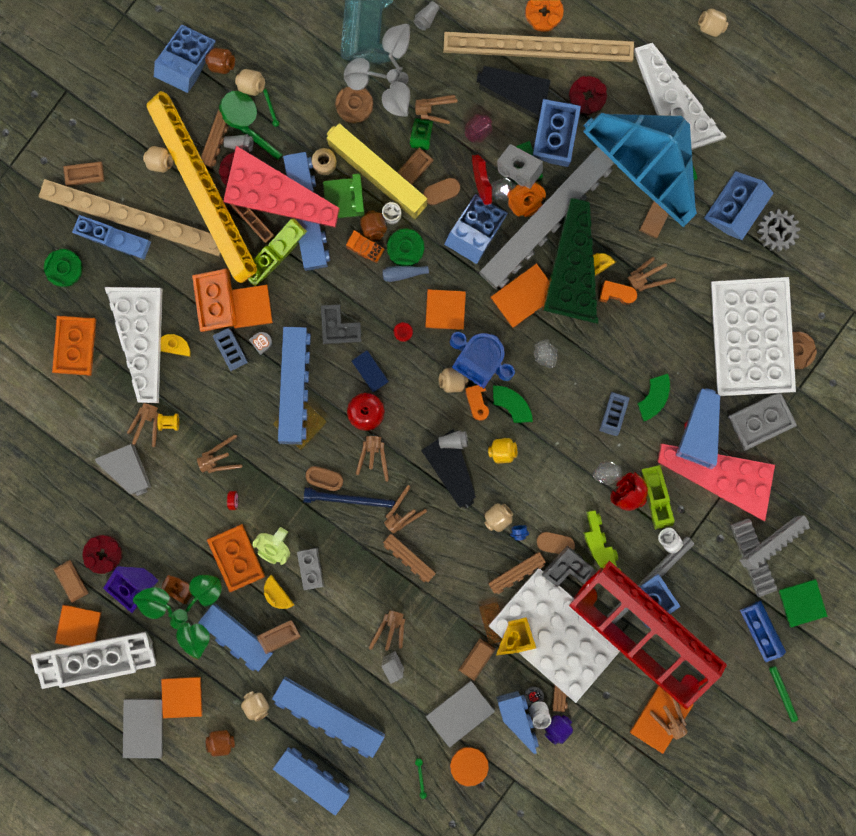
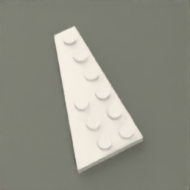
M653 43L634 49L636 60L656 114L661 116H682L690 124L692 150L726 138L725 134L716 127L714 120L710 119L705 113L703 106L688 87L683 85L677 73L668 66L666 59Z
M105 287L106 294H108L111 311H113L116 321L115 325L122 349L127 359L126 363L132 376V384L137 401L139 403H159L163 289Z

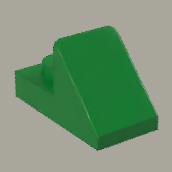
M414 119L410 137V146L412 148L420 147L421 149L429 150L433 121Z

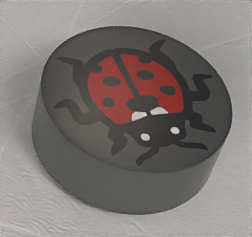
M531 686L524 693L526 702L530 706L535 702H543L544 694L539 687Z

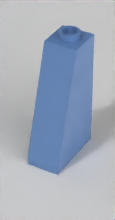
M705 388L699 391L676 453L678 457L709 469H713L716 466L718 457L720 395L716 394L714 390Z

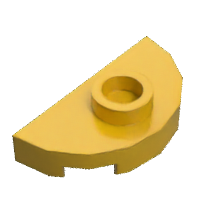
M594 254L595 276L615 264L616 261L607 254Z
M167 334L161 337V352L191 357V349L182 337L175 334Z
M271 574L264 586V596L267 602L279 609H288L294 606L293 601Z

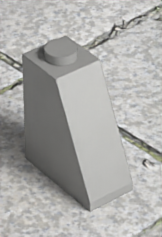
M127 445L95 459L96 463L129 494L140 496L147 493V489L151 487L135 445Z

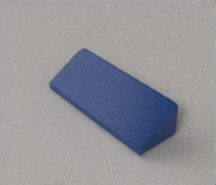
M757 601L740 610L765 663L782 657L786 651L762 602Z

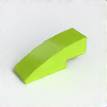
M661 466L641 469L642 477L648 486L647 501L654 529L673 526L675 520Z

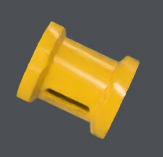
M158 414V430L174 429L178 431L179 414H174V416Z

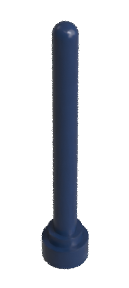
M305 487L303 500L304 503L322 500L393 508L396 503L394 500L319 493L309 487Z

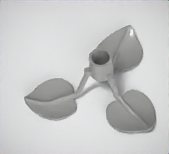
M402 24L388 29L382 40L383 49L389 52V58L396 69L390 70L387 75L369 71L370 62L368 60L356 58L347 65L344 71L345 82L351 89L357 91L364 89L368 85L369 75L388 79V82L391 83L390 89L383 92L382 104L388 112L402 117L408 116L410 89L406 85L408 83V75L402 72V67L398 65L393 57L401 58L408 49L410 41L409 24Z

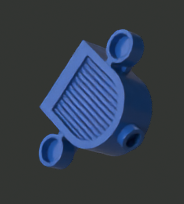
M455 332L451 336L450 345L462 351L452 366L453 369L483 389L494 373L503 381L512 379L515 370L510 364L501 365L505 352L497 336L481 333L473 336L469 342H466V336L461 332Z

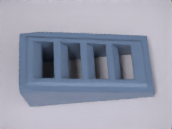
M231 328L213 335L230 371L248 363ZM228 335L230 336V339L220 342V339ZM233 342V346L224 350V346ZM237 350V353L229 357L227 356V353ZM239 356L241 357V360L231 364V360Z
M611 392L599 431L618 436L630 399L629 397ZM613 400H614V401L621 402V403H624V404H623V406H620V405L614 404V403H612V402H613ZM613 408V409H616V410H620L621 413L612 411V410H610V409ZM608 415L619 418V420L608 418Z

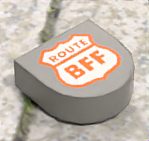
M259 332L249 339L260 355L269 350L272 345L270 335L265 332Z

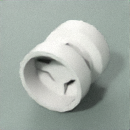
M389 202L383 206L382 215L385 222L395 224L401 219V208L397 203Z
M665 528L660 532L658 536L659 542L667 552L676 553L682 548L683 541L674 529Z
M544 702L533 703L529 708L533 726L537 729L547 728L551 724L547 704Z

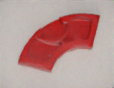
M472 155L473 172L478 193L485 205L491 204L492 186L487 176L486 162L481 156Z

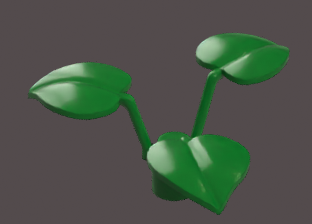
M210 575L194 577L189 584V591L195 598L185 610L178 609L172 612L171 607L167 605L169 594L163 589L156 587L142 590L134 596L133 602L137 605L140 612L150 619L161 618L167 609L168 616L171 617L170 625L174 629H178L176 634L178 644L188 655L198 660L209 643L210 635L203 625L194 624L191 626L190 623H186L188 619L187 614L197 600L203 606L214 604L221 593V581L219 578Z

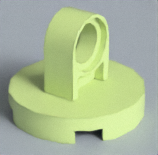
M280 527L274 536L267 533L259 534L253 541V547H257L259 550L257 554L272 564L280 562V565L286 563L290 557V551L283 541L288 531Z

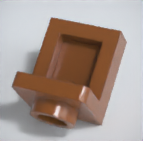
M168 575L163 581L161 589L166 591L170 597L183 604L188 603L191 597L189 583L171 575Z

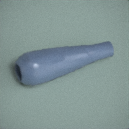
M390 266L382 270L383 280L386 282L399 281L421 274H428L429 269L428 266Z

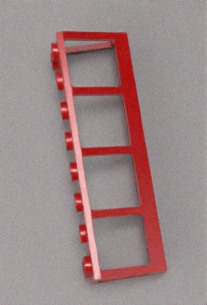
M608 561L582 585L569 605L686 710L722 676L727 666L724 661L611 561ZM598 583L621 602V605L608 618L593 606L598 597L593 587ZM625 608H628L651 628L638 644L612 623ZM655 634L659 635L681 655L667 670L641 648ZM686 660L703 674L705 678L698 681L692 675H685L679 682L671 673Z

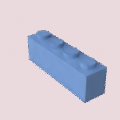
M216 603L210 607L198 622L208 630L209 634L211 633L216 637L215 641L223 647L226 645L231 649L230 653L237 659L241 657L246 661L245 665L252 671H259L275 652L272 651L265 654L257 636Z
M288 747L275 764L273 770L336 816L350 796L349 788L341 782L338 784L332 780L333 776L328 772H321L317 769V764L312 760L308 759L307 761L301 757L302 753Z

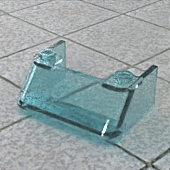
M345 0L341 57L343 59L352 61L357 58H364L370 63L379 64L391 61L389 52L384 51L382 44L379 43L382 10L388 7L393 0Z

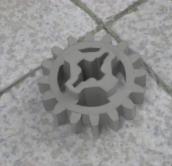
M780 209L776 210L775 214L773 211H770L768 216L762 217L764 222L758 224V226L762 227V229L757 231V233L762 234L759 241L764 240L763 246L770 245L771 251L775 247L777 252H780L782 247L787 250L789 245L793 246L795 244L793 239L799 238L796 232L800 231V228L795 226L799 221L792 220L793 214L787 216L788 211H784L782 214ZM774 219L773 225L767 227L768 223ZM778 227L779 230H782V233L779 234V231H775V229ZM790 234L788 240L784 242L785 235Z

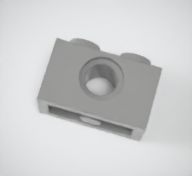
M511 144L497 160L498 172L502 176L509 177L520 186H526L529 189L543 172V161Z
M318 547L298 551L297 556L303 589L323 587L324 580Z

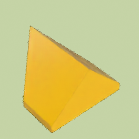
M527 617L508 622L496 656L536 649Z

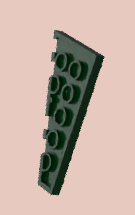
M575 198L569 199L542 311L598 324L590 202Z

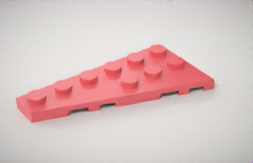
M236 146L223 200L224 203L336 228L340 211L339 207Z
M661 444L658 457L659 464L698 484L729 503L736 505L758 519L765 521L775 465L718 454L716 466L713 469H709L676 456L677 446Z

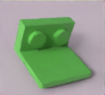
M352 174L353 178L323 182L325 200L340 208L338 218L365 215L360 174Z

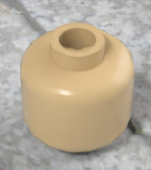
M708 9L702 12L698 25L703 33L717 37L726 31L728 22H726L727 17L724 13L715 9Z
M243 69L235 79L238 90L244 94L256 96L265 87V79L258 71Z
M156 146L150 147L143 157L149 170L162 173L168 171L174 161L167 148Z
M318 149L312 156V166L318 174L329 175L336 169V156L330 149Z
M445 368L439 374L440 388H443L447 393L462 392L465 385L468 384V378L453 368Z
M495 504L485 513L486 521L484 523L489 530L501 532L512 523L513 513L506 504Z
M252 691L243 697L245 700L242 702L241 707L249 720L257 722L269 714L270 706L262 693H254Z

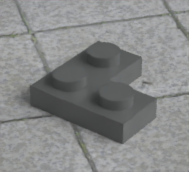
M340 305L321 306L323 344L361 342V323L341 324Z
M566 546L543 571L542 575L558 587L569 574L585 584L597 569L569 546Z

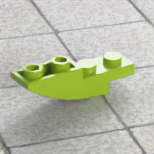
M295 218L290 219L270 244L264 247L255 257L254 262L257 272L248 279L254 286L262 282L299 244L300 239L307 233Z
M596 510L586 512L591 531L583 532L594 561L599 568H602L608 561H611L617 567L618 555L616 549L613 550L612 546L604 547L606 537L604 532L601 533L599 525H602L600 513L596 514Z

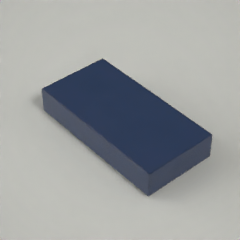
M368 351L352 360V363L373 393L389 382Z

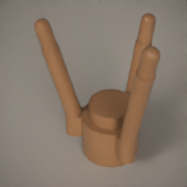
M450 95L416 100V115H421V119L450 124V121L430 116L428 113H432V105L456 103L457 99H454L456 96Z
M651 257L637 270L631 272V276L627 277L631 287L635 290L638 289L639 292L647 288L675 282L676 279L672 278L644 285L647 283V277L667 266L664 263L643 274L641 271L655 260L654 257Z
M143 403L142 408H139L138 414L127 431V434H131L141 418L132 441L133 445L137 442L145 420L151 422L153 418L152 447L156 446L159 414L156 413L157 407Z
M233 435L208 452L202 453V457L197 458L198 466L202 473L205 471L212 473L243 467L242 464L214 467L217 465L216 461L228 457L229 454L225 453L216 457L211 455L236 439L237 435Z
M366 436L356 475L360 473L366 450L370 452L369 469H373L374 453H379L380 449L385 481L388 482L384 443L381 442V437Z
M409 485L402 492L391 511L385 516L387 520L384 524L392 533L400 531L404 526L427 512V509H424L412 516L416 512L413 509L404 517L398 514L393 515L409 491Z
M389 610V613L384 615V619L369 646V650H372L386 623L387 626H390L385 650H389L394 629L398 627L399 648L403 647L404 614Z
M672 698L679 719H674L667 706H663L671 721L668 724L669 727L653 711H650V715L666 730L668 735H673L674 739L677 740L685 736L688 731L685 727L687 724L683 719L679 704Z

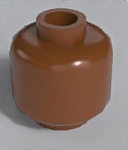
M215 47L207 53L205 62L211 72L227 74L235 66V57L230 50Z
M371 210L366 212L360 220L363 235L370 240L381 239L387 231V225L382 213Z
M227 730L212 731L209 733V737H206L207 753L210 752L213 757L229 755L231 748L235 747L234 736H230Z

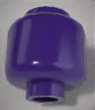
M555 715L551 719V724L544 728L546 732L544 735L555 745L557 743L563 744L573 733L572 721L565 715L562 717Z

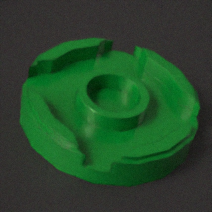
M231 91L220 101L219 111L223 116V120L229 126L242 129L250 126L256 119V105L247 94L240 91Z
M408 228L397 230L389 237L387 243V253L391 261L399 266H413L418 263L423 257L425 250L422 237L415 230Z
M59 249L50 253L45 259L43 267L48 281L59 287H69L77 283L83 271L82 261L79 256L67 249Z

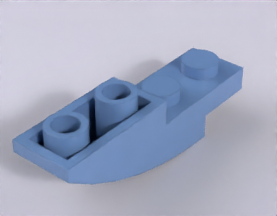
M81 215L78 216L72 232L101 245L141 259H145L151 244L149 240Z

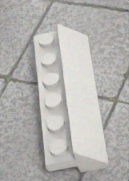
M147 631L31 654L35 674L38 673L42 689L54 686L62 688L136 673L138 669L156 666L157 664L152 646L153 641Z

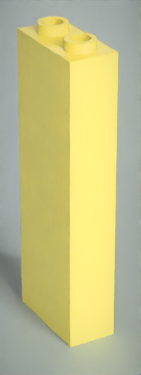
M340 123L336 127H331L327 133L329 147L393 202L397 203L413 219H416L427 207V198Z

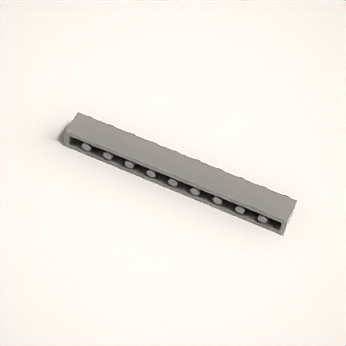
M597 147L486 264L479 275L494 289H497L499 286L503 288L509 281L507 277L511 273L516 274L521 269L522 265L520 263L524 259L528 261L535 254L534 249L537 245L541 247L549 239L546 236L551 231L555 233L561 226L559 222L566 216L569 199L575 198L585 201L588 191L591 190L593 192L601 184L599 180L603 176L605 178L609 176L613 171L611 167L615 163Z

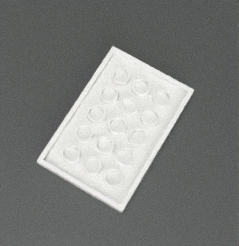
M789 277L711 282L717 394L720 396L796 392Z
M537 568L488 626L503 638L509 621L527 617L536 649L519 652V654L576 703L620 651L569 606L574 598L560 586L556 587L543 577V571Z

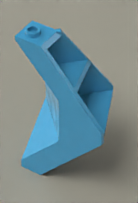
M601 113L594 120L590 118L583 125L585 127L583 132L642 191L682 227L697 214L695 208L690 124L682 116Z

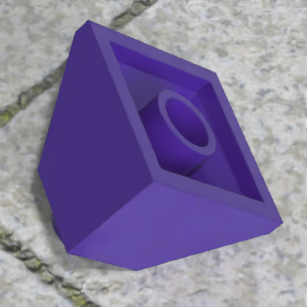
M118 566L103 589L133 613L137 609V605L133 602L134 596L142 590L155 587L158 580L145 568Z

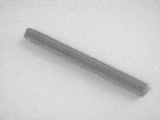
M685 537L682 540V548L676 553H669L638 586H641L657 574L662 577L694 545L693 541L689 537ZM621 602L608 614L607 617H609L621 605ZM625 608L612 623L615 624L629 609Z

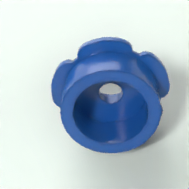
M518 525L511 528L512 533H510V536L514 537L515 540H524L529 535L527 526Z

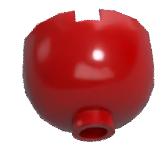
M358 394L348 404V420L358 430H374L384 420V405L374 394Z
M629 472L617 482L616 486H619L617 491H612L611 503L622 510L632 511L646 504L648 486L645 480L636 472L634 474Z

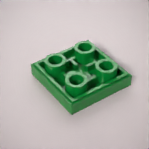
M816 579L778 590L789 627L828 617Z

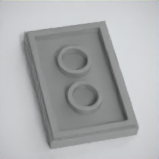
M775 393L728 416L744 451L797 426L781 393Z
M469 681L427 714L426 718L446 744L451 747L493 714L495 710L474 683Z
M124 699L123 758H162V699Z

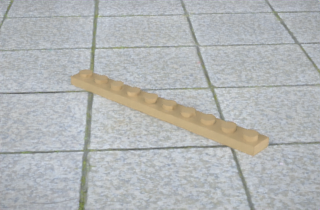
M444 32L443 53L633 62L634 42Z
M44 179L38 196L40 199L218 257L221 256L211 233Z

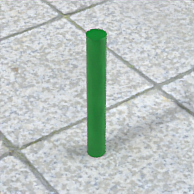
M249 127L239 129L244 134L252 137L255 143L276 160L281 159L282 154Z
M772 666L769 670L791 722H796L799 719L777 667Z

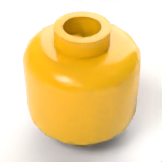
M510 438L495 439L492 442V446L488 448L489 457H492L497 464L511 463L518 454L516 442H513Z

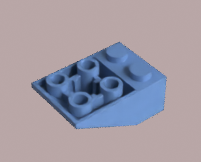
M181 24L156 59L154 77L188 93L197 81L205 64V57L213 48L215 40Z
M475 194L449 233L444 245L477 264L508 213L492 203L485 205L480 196Z
M519 691L496 697L503 722L534 754H537L536 748L539 745L535 733H531L530 730L534 727L529 713H525L528 706L524 695L520 696Z

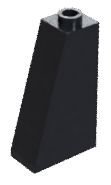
M483 66V71L478 72L476 82L480 83L479 89L539 121L543 99L547 100L551 80Z
M452 429L451 431H449V432L446 433L445 435L454 433V432H455L454 429ZM439 439L421 450L459 508L464 507L466 509L474 504L473 499L476 496L461 449L440 448Z

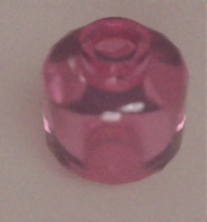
M480 114L473 116L465 124L466 138L473 143L483 142L493 130L490 118Z

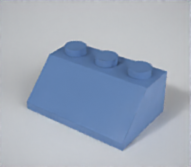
M543 99L533 150L534 157L549 164L569 166L581 106Z
M735 171L704 219L727 235L743 240L773 195V192L763 180Z

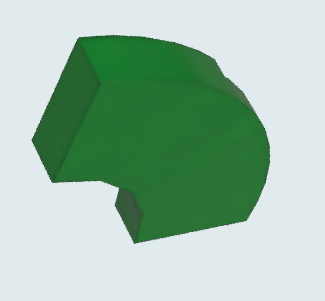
M668 374L650 379L648 395L643 401L637 403L643 422L657 415L664 407L670 392Z
M493 386V405L501 406L508 410L512 416L513 423L533 422L528 404L517 392L503 386Z

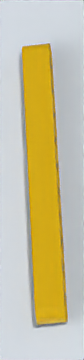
M160 91L147 103V109L233 278L237 282L243 283L257 272L256 264L171 98L167 93Z

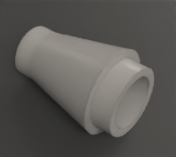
M431 1L415 15L414 24L421 30L430 28L437 11L440 9L439 6Z
M248 134L225 136L224 147L235 150L236 146L246 152H251L253 149V138L248 136Z
M459 430L439 437L440 448L464 449V447H468L466 431L461 432Z

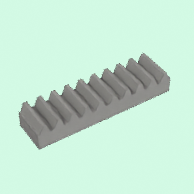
M804 515L794 517L739 561L743 567L749 570L758 569L759 565L765 564L764 560H770V556H774L777 551L782 550L781 547H786L787 543L793 542V538H798V534H803L804 530L809 529L808 520Z
M749 518L730 525L742 557L760 544L755 534V529L752 526V521ZM764 560L765 564L759 565L758 569H747L757 597L777 591V586L774 584V579L771 576L772 573L766 560Z
M396 651L384 656L381 667L390 684L403 678L404 667Z

